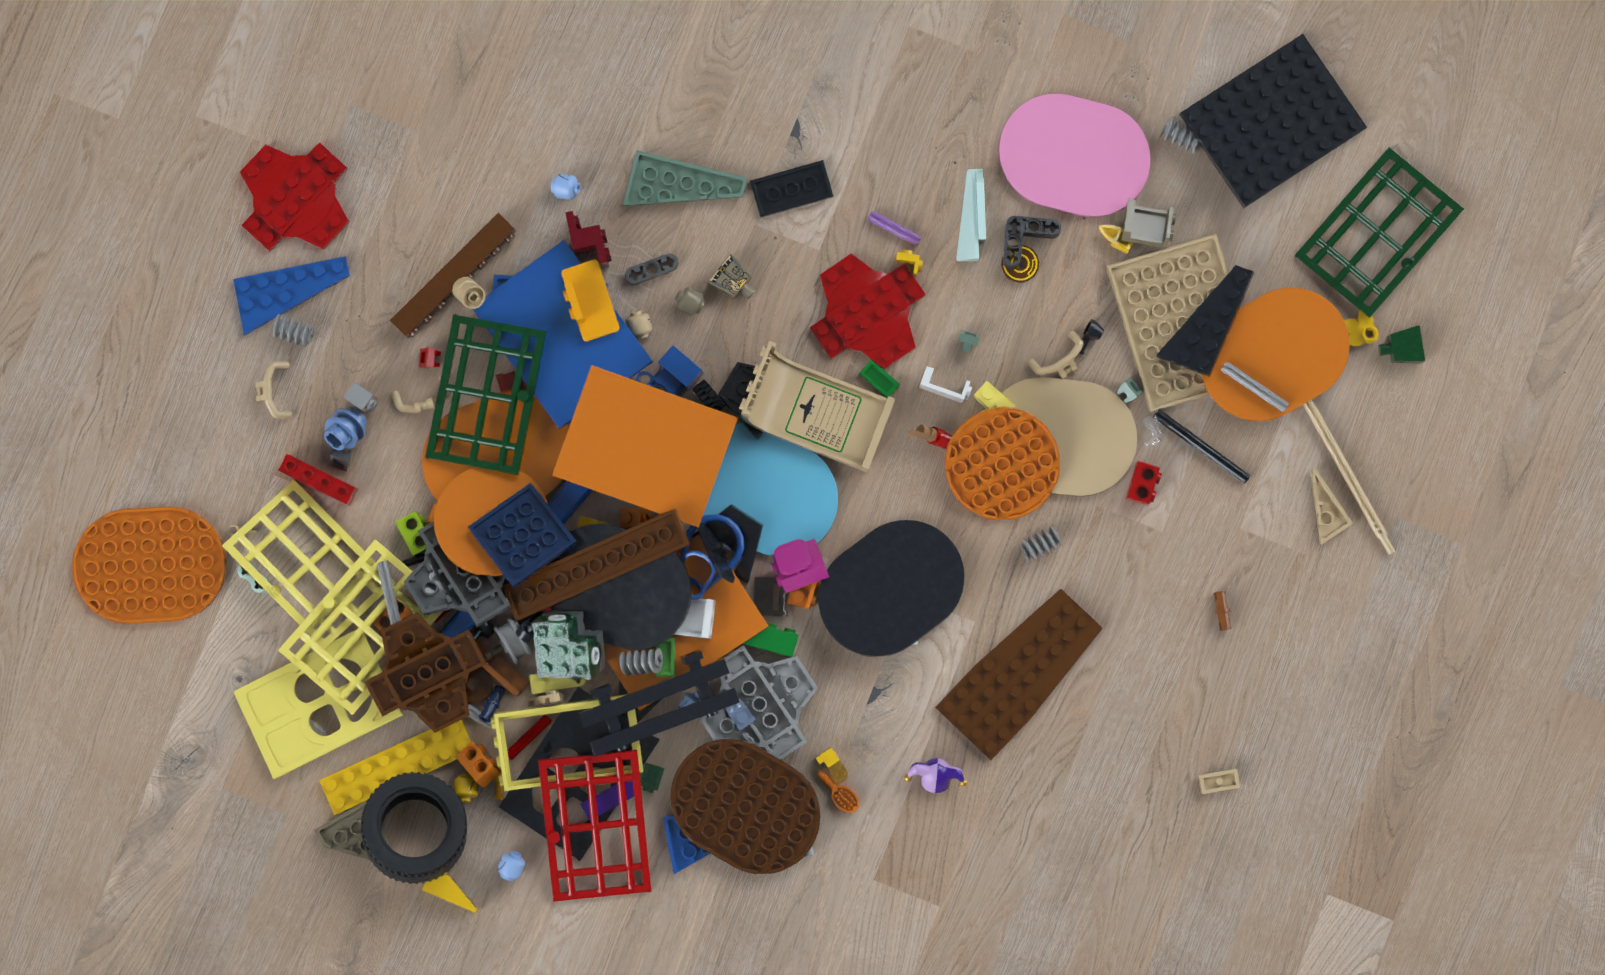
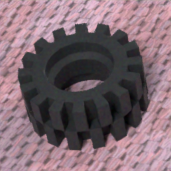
M704 379L692 389L705 406L718 411L726 406L719 395Z

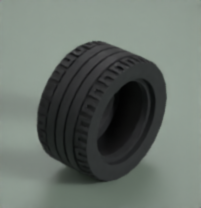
M410 772L403 775L399 774L396 777L393 776L391 779L386 780L385 783H381L374 790V793H371L367 804L364 806L361 818L363 844L373 865L390 879L393 878L395 881L407 882L408 884H418L421 882L423 884L427 881L431 882L433 879L436 880L454 867V864L458 862L464 851L467 839V817L463 802L449 784L447 785L445 781L434 777V775ZM408 800H422L434 805L443 814L447 823V832L442 843L431 853L420 857H408L395 852L387 845L382 836V826L387 814L396 805Z

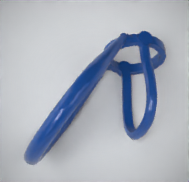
M719 514L704 515L700 523L719 522L725 524L733 531L736 537L737 548L733 558L728 562L732 570L741 560L744 551V536L739 526L730 518ZM690 525L686 531L690 543L694 532L698 529V527ZM689 545L682 548L681 558L684 563L687 557L697 555L708 561L712 568L711 576L704 586L698 580L689 576L691 583L699 590V594H692L691 600L702 599L705 591L722 577L719 573L715 576L716 569L709 556L695 550L688 552Z

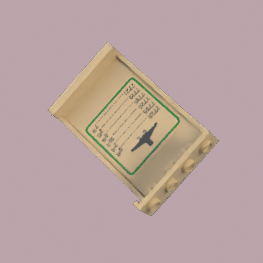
M769 341L768 346L764 345L760 356L763 357L761 364L757 363L753 371L756 377L754 381L750 380L746 389L749 395L747 399L743 398L739 407L742 410L741 418L764 433L867 472L895 398L890 396L885 398L793 362L778 353L775 349L776 343Z

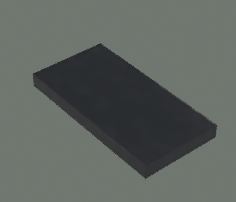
M823 160L750 180L760 218L834 197Z

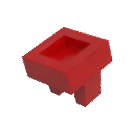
M420 348L419 368L440 367V363L434 361V356H441V352L435 350V348Z

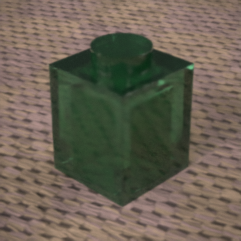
M646 763L640 780L641 786H643L642 790L653 793L654 790L658 791L665 768Z

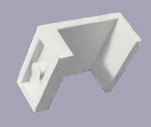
M926 367L919 388L963 403L964 399L968 400L972 387L969 386L970 381H966L962 394H958L930 384L934 368Z

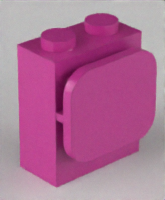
M815 538L806 542L802 539L778 546L774 550V554H772L774 562L771 563L774 573L779 574L775 577L779 587L783 586L785 593L829 577Z

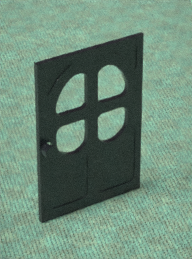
M577 687L568 702L594 698L581 687ZM588 709L561 712L517 780L539 777L538 760L549 759L552 753L559 748H570L576 751L579 756L592 755L593 752L589 742L610 734L605 720L584 728L579 713ZM621 714L617 715L621 729L628 728V718ZM653 735L639 740L643 765L660 741L658 737ZM631 743V744H628V745H627L628 748H626V749H624V750H622V751H631V750H632V743ZM623 760V766L631 765V760ZM615 761L593 763V767L601 769L615 767ZM579 764L575 772L586 771L585 764ZM548 767V776L555 775V772ZM533 787L510 790L499 808L546 838L544 813L537 811L532 798ZM579 787L565 788L566 802L570 797H575L581 802L588 799V794ZM557 798L551 807L553 829L560 835V840L555 845L563 849L561 826L557 823V816L560 813ZM616 807L599 815V822L607 821ZM592 830L570 832L572 856L578 861H581L593 843Z

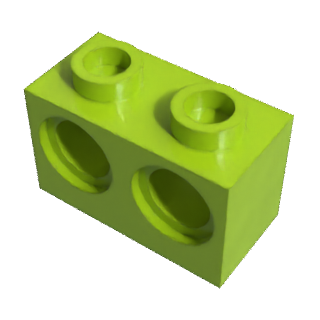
M414 511L395 521L412 555L417 556L425 552L426 545L422 547L417 545V539L420 537L418 530L427 524L423 514H418L417 511ZM412 519H415L417 521V527L413 530H410L408 528V522Z

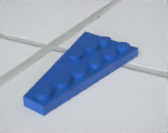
M344 256L233 279L244 335L265 325L270 320L276 318L279 313L281 316L302 304L305 300L316 296L321 291L349 277L347 257Z

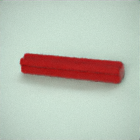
M543 715L507 750L508 758L513 760L552 722L547 715Z

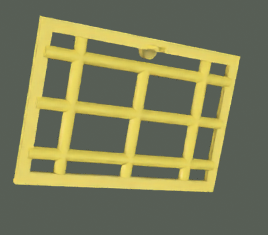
M292 480L222 545L299 625L305 619L281 595L280 586L271 585L249 562L256 558L311 613L315 607L293 584L309 570L330 591L335 585L315 564L331 550L350 569L354 562L336 545L341 539L358 557L365 552L295 480ZM293 491L304 501L300 506L288 496ZM283 501L293 512L276 526L267 515ZM310 507L336 535L330 539L304 511ZM298 517L325 543L310 559L283 533ZM261 521L271 532L254 546L245 535ZM276 537L303 563L288 579L261 553ZM238 541L249 551L244 557L234 547ZM371 557L367 560L371 567L376 563ZM360 569L355 574L357 578L342 592L338 593L334 598V607L331 609L325 608L306 630L310 636L316 631L314 628L326 620L325 617L341 603L367 572ZM370 580L366 586L373 594L358 608L352 602L347 607L360 617L384 595L382 585L378 587ZM346 618L337 628L331 625L327 629L330 634L325 639L321 636L317 643L326 649L353 622Z
M376 539L278 650L348 710L351 715L371 695L362 680L385 655L382 637L370 627L387 607L385 598L365 621L347 607L372 578L381 585L377 563L389 561L404 574L400 581L393 586L395 597L412 611L410 615L417 612L431 626L443 612L433 613L429 616L423 615L418 605L414 604L400 592L405 587L404 581L413 571ZM377 550L382 556L371 567L367 560ZM360 568L367 572L311 637L307 635L305 631L325 608L331 609L334 607V598ZM343 613L358 626V629L337 653L332 656L317 641L340 614ZM365 632L381 648L355 676L339 661ZM300 638L305 644L294 654L289 649ZM311 648L328 662L318 674L301 660ZM333 668L350 681L341 694L324 680ZM357 687L362 693L353 703H350L347 697Z

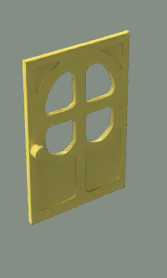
M355 631L335 640L325 650L334 656ZM365 633L342 658L356 662L361 670L375 655ZM315 651L301 659L312 670L316 671L317 674L328 663ZM292 662L233 691L274 780L403 716V712L398 708L382 716L372 698L371 705L366 714L360 720L352 722L346 709L326 691L323 696L311 702H302L296 695L295 687L298 678L305 673L300 671ZM379 663L362 680L363 683L378 675L382 670ZM329 674L324 678L340 694L349 684L347 683L337 688L334 686ZM330 704L334 708L341 727L331 735L322 736L312 729L310 717L316 710Z

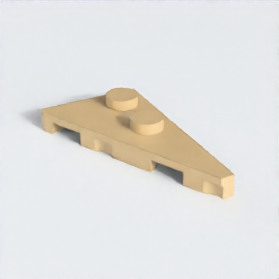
M1316 468L1310 471L1319 539L1320 543L1324 544L1353 523Z
M559 690L547 691L545 696L528 698L527 704L528 706L565 701L564 693H559Z

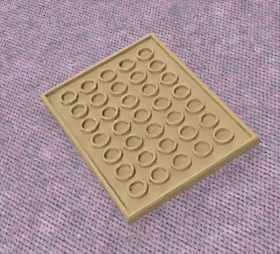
M1217 234L1106 266L1149 412L1208 396L1209 393L1204 386L1200 373L1159 359L1156 355L1228 274Z

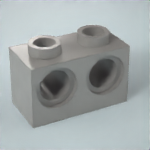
M355 382L343 397L366 414L369 411L372 412L378 404L376 402L377 397Z

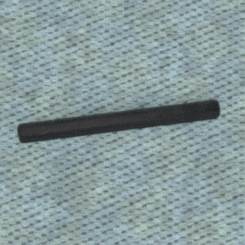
M1162 410L1156 411L1153 417L1162 425L1242 483H1246L1249 480L1250 474Z

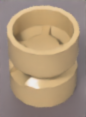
M462 277L453 285V295L465 307L476 309L484 303L485 291L473 279Z

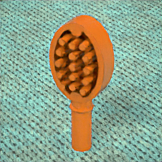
M821 770L816 776L832 791L831 797L834 804L840 810L847 813L857 811L859 799L855 792L847 786H837Z

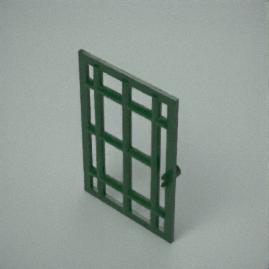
M1388 147L1300 248L1295 257L1370 318L1464 208ZM1390 158L1395 164L1385 174L1380 169ZM1401 168L1418 181L1409 193L1392 180ZM1374 176H1377L1380 181L1357 208L1350 204ZM1387 185L1400 195L1403 200L1378 227L1362 212ZM1423 187L1441 200L1432 212L1415 199V196ZM1411 204L1426 218L1401 246L1385 231L1402 211ZM1448 206L1453 211L1442 221L1437 216ZM1346 209L1350 216L1330 239L1325 242L1321 236ZM1358 219L1373 234L1351 260L1348 261L1333 246L1354 221ZM1434 223L1438 228L1411 259L1404 258L1402 260V269L1383 290L1378 286L1430 224ZM1381 238L1396 253L1371 280L1355 265L1375 242ZM1316 243L1321 249L1311 259L1306 254ZM1327 253L1344 267L1335 278L1318 265ZM1349 272L1366 285L1358 297L1341 284ZM1373 291L1378 297L1370 306H1367L1363 301Z
M453 314L425 457L427 459L431 458L519 475L547 331ZM460 324L466 325L464 340L457 339ZM474 326L494 330L492 345L471 341ZM502 331L523 335L520 350L499 346ZM530 336L537 337L534 352H528ZM458 346L462 347L455 385L448 383L455 347ZM470 349L490 352L483 390L463 387ZM498 354L518 357L511 395L491 392ZM529 359L532 360L527 391H520L525 361ZM448 391L453 392L447 427L446 430L440 429ZM461 394L481 397L474 435L453 432ZM489 399L509 403L502 441L482 437ZM519 400L524 402L517 442L512 443L510 442ZM438 437H444L442 452H435ZM452 439L472 443L470 458L449 454ZM480 444L500 448L498 463L477 459ZM508 450L515 451L512 466L505 465Z

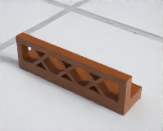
M479 637L476 643L487 662L482 667L515 697H518L530 682L499 654L487 660L484 653L492 648Z

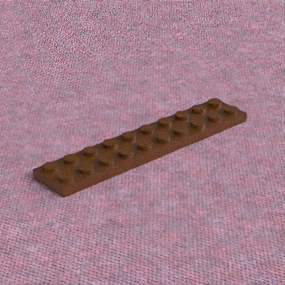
M672 509L541 568L515 588L510 583L503 585V590L515 620L520 621L691 544L677 510Z

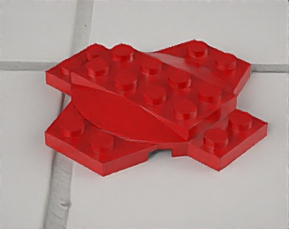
M320 142L307 156H291L265 144L240 171L253 196L254 212L241 226L269 252L283 238L289 239L297 237L324 250L350 222L335 196V182L348 168Z
M851 253L820 274L828 302L826 316L812 325L810 329L830 359H833L846 349L861 351L881 368L886 369L916 348L908 321L910 306L926 296V294L905 263L891 273L874 271Z

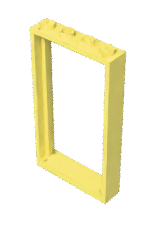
M625 695L612 696L610 698L614 700ZM590 699L495 712L494 717L491 718L492 729H496L497 737H494V746L499 748V756H496L497 767H501L502 775H499L500 787L504 786V791L541 786L540 777L516 781L511 780L503 720L593 708L599 705L598 700ZM633 709L627 712L629 727L637 724L636 711ZM640 741L632 743V750L638 751L639 771L643 772ZM631 765L623 766L624 774L632 773ZM616 767L593 770L594 777L616 775ZM586 771L563 774L564 780L586 778ZM556 775L548 776V782L556 781Z

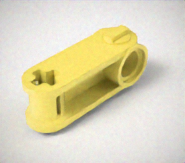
M559 671L529 675L531 694L579 687L587 679L584 671ZM576 672L584 676V679L580 680L581 683H577L576 680L572 679Z

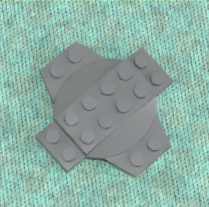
M744 645L723 658L727 664L729 674L719 677L722 682L719 693L735 688L738 698L747 706L756 720L740 731L729 716L726 708L718 710V714L712 717L705 715L702 717L701 722L712 739L744 740L758 747H765L767 752L779 759H783L807 743L797 724L800 711L818 690V687L799 658L795 656L770 664L757 662L752 659Z

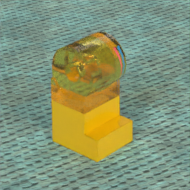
M831 747L815 757L819 764L825 762L831 771V778L835 782L842 783L847 779L848 772Z

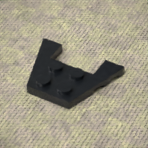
M737 362L718 395L752 435L759 440L763 432L746 423L741 418L742 410L739 409L743 398L747 399L749 395L746 389L750 380L754 381L756 374H753L755 366Z
M731 504L719 515L728 517L735 522L744 536L743 559L734 573L738 578L748 583L763 524ZM708 522L705 524L706 527L711 529L719 542L725 543L731 550L736 551V537L728 526L719 522ZM698 531L695 532V533L693 534V537H695L696 535H698L699 532H698Z

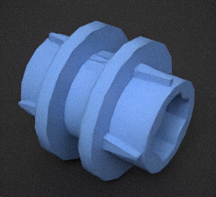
M354 407L340 408L334 412L333 417L326 420V431L323 437L332 448L338 451L344 448L352 449L359 440L364 438L367 420L362 412Z

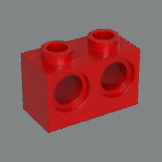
M1137 461L1125 499L1147 506L1150 502H1154L1156 491L1153 490L1155 484H1159L1162 473L1159 472L1160 467ZM1144 470L1152 472L1150 480L1143 478L1142 473ZM1138 488L1146 490L1147 496L1145 498L1138 497Z

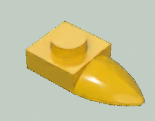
M1100 225L1098 227L1101 234L1111 242L1112 247L1126 254L1129 253L1134 243L1121 240L1122 228L1114 225Z

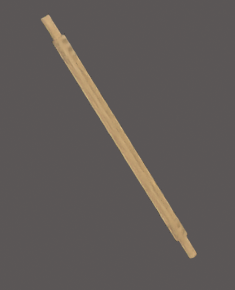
M1313 400L1303 404L1377 539H1380L1388 555L1394 553L1395 550L1387 537V531H1385L1384 526L1381 524L1380 519L1376 515Z

